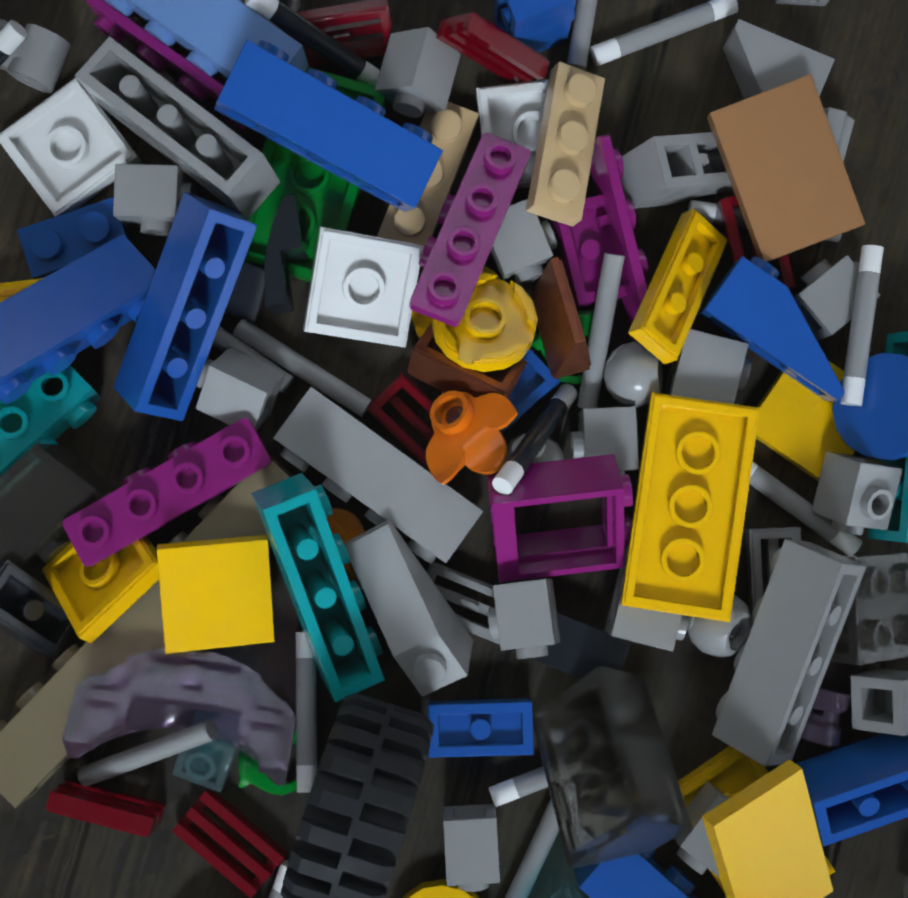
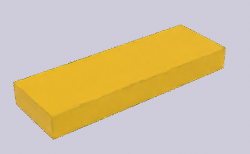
M695 208L681 214L628 331V334L663 364L677 361L728 241Z

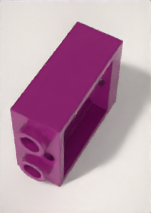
M614 454L531 463L509 495L498 493L492 485V481L498 472L487 475L499 583L624 568V546H629L631 533L630 517L628 514H624V507L633 505V492L629 474L620 475ZM602 497V525L516 535L514 507Z

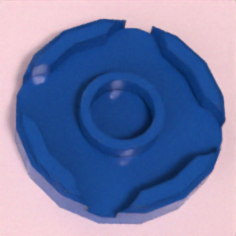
M880 353L869 357L862 406L840 404V400L834 401L832 411L836 430L847 446L866 457L891 461L908 457V356L903 354Z

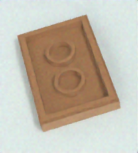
M811 74L709 113L707 120L758 258L768 262L865 225Z

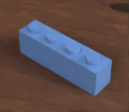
M103 0L127 18L133 15L146 25L143 29L169 48L176 45L188 54L186 60L212 78L218 75L227 81L246 39L256 45L260 40L277 46L288 54L289 59L287 62L302 71H305L309 66L303 46L239 0Z

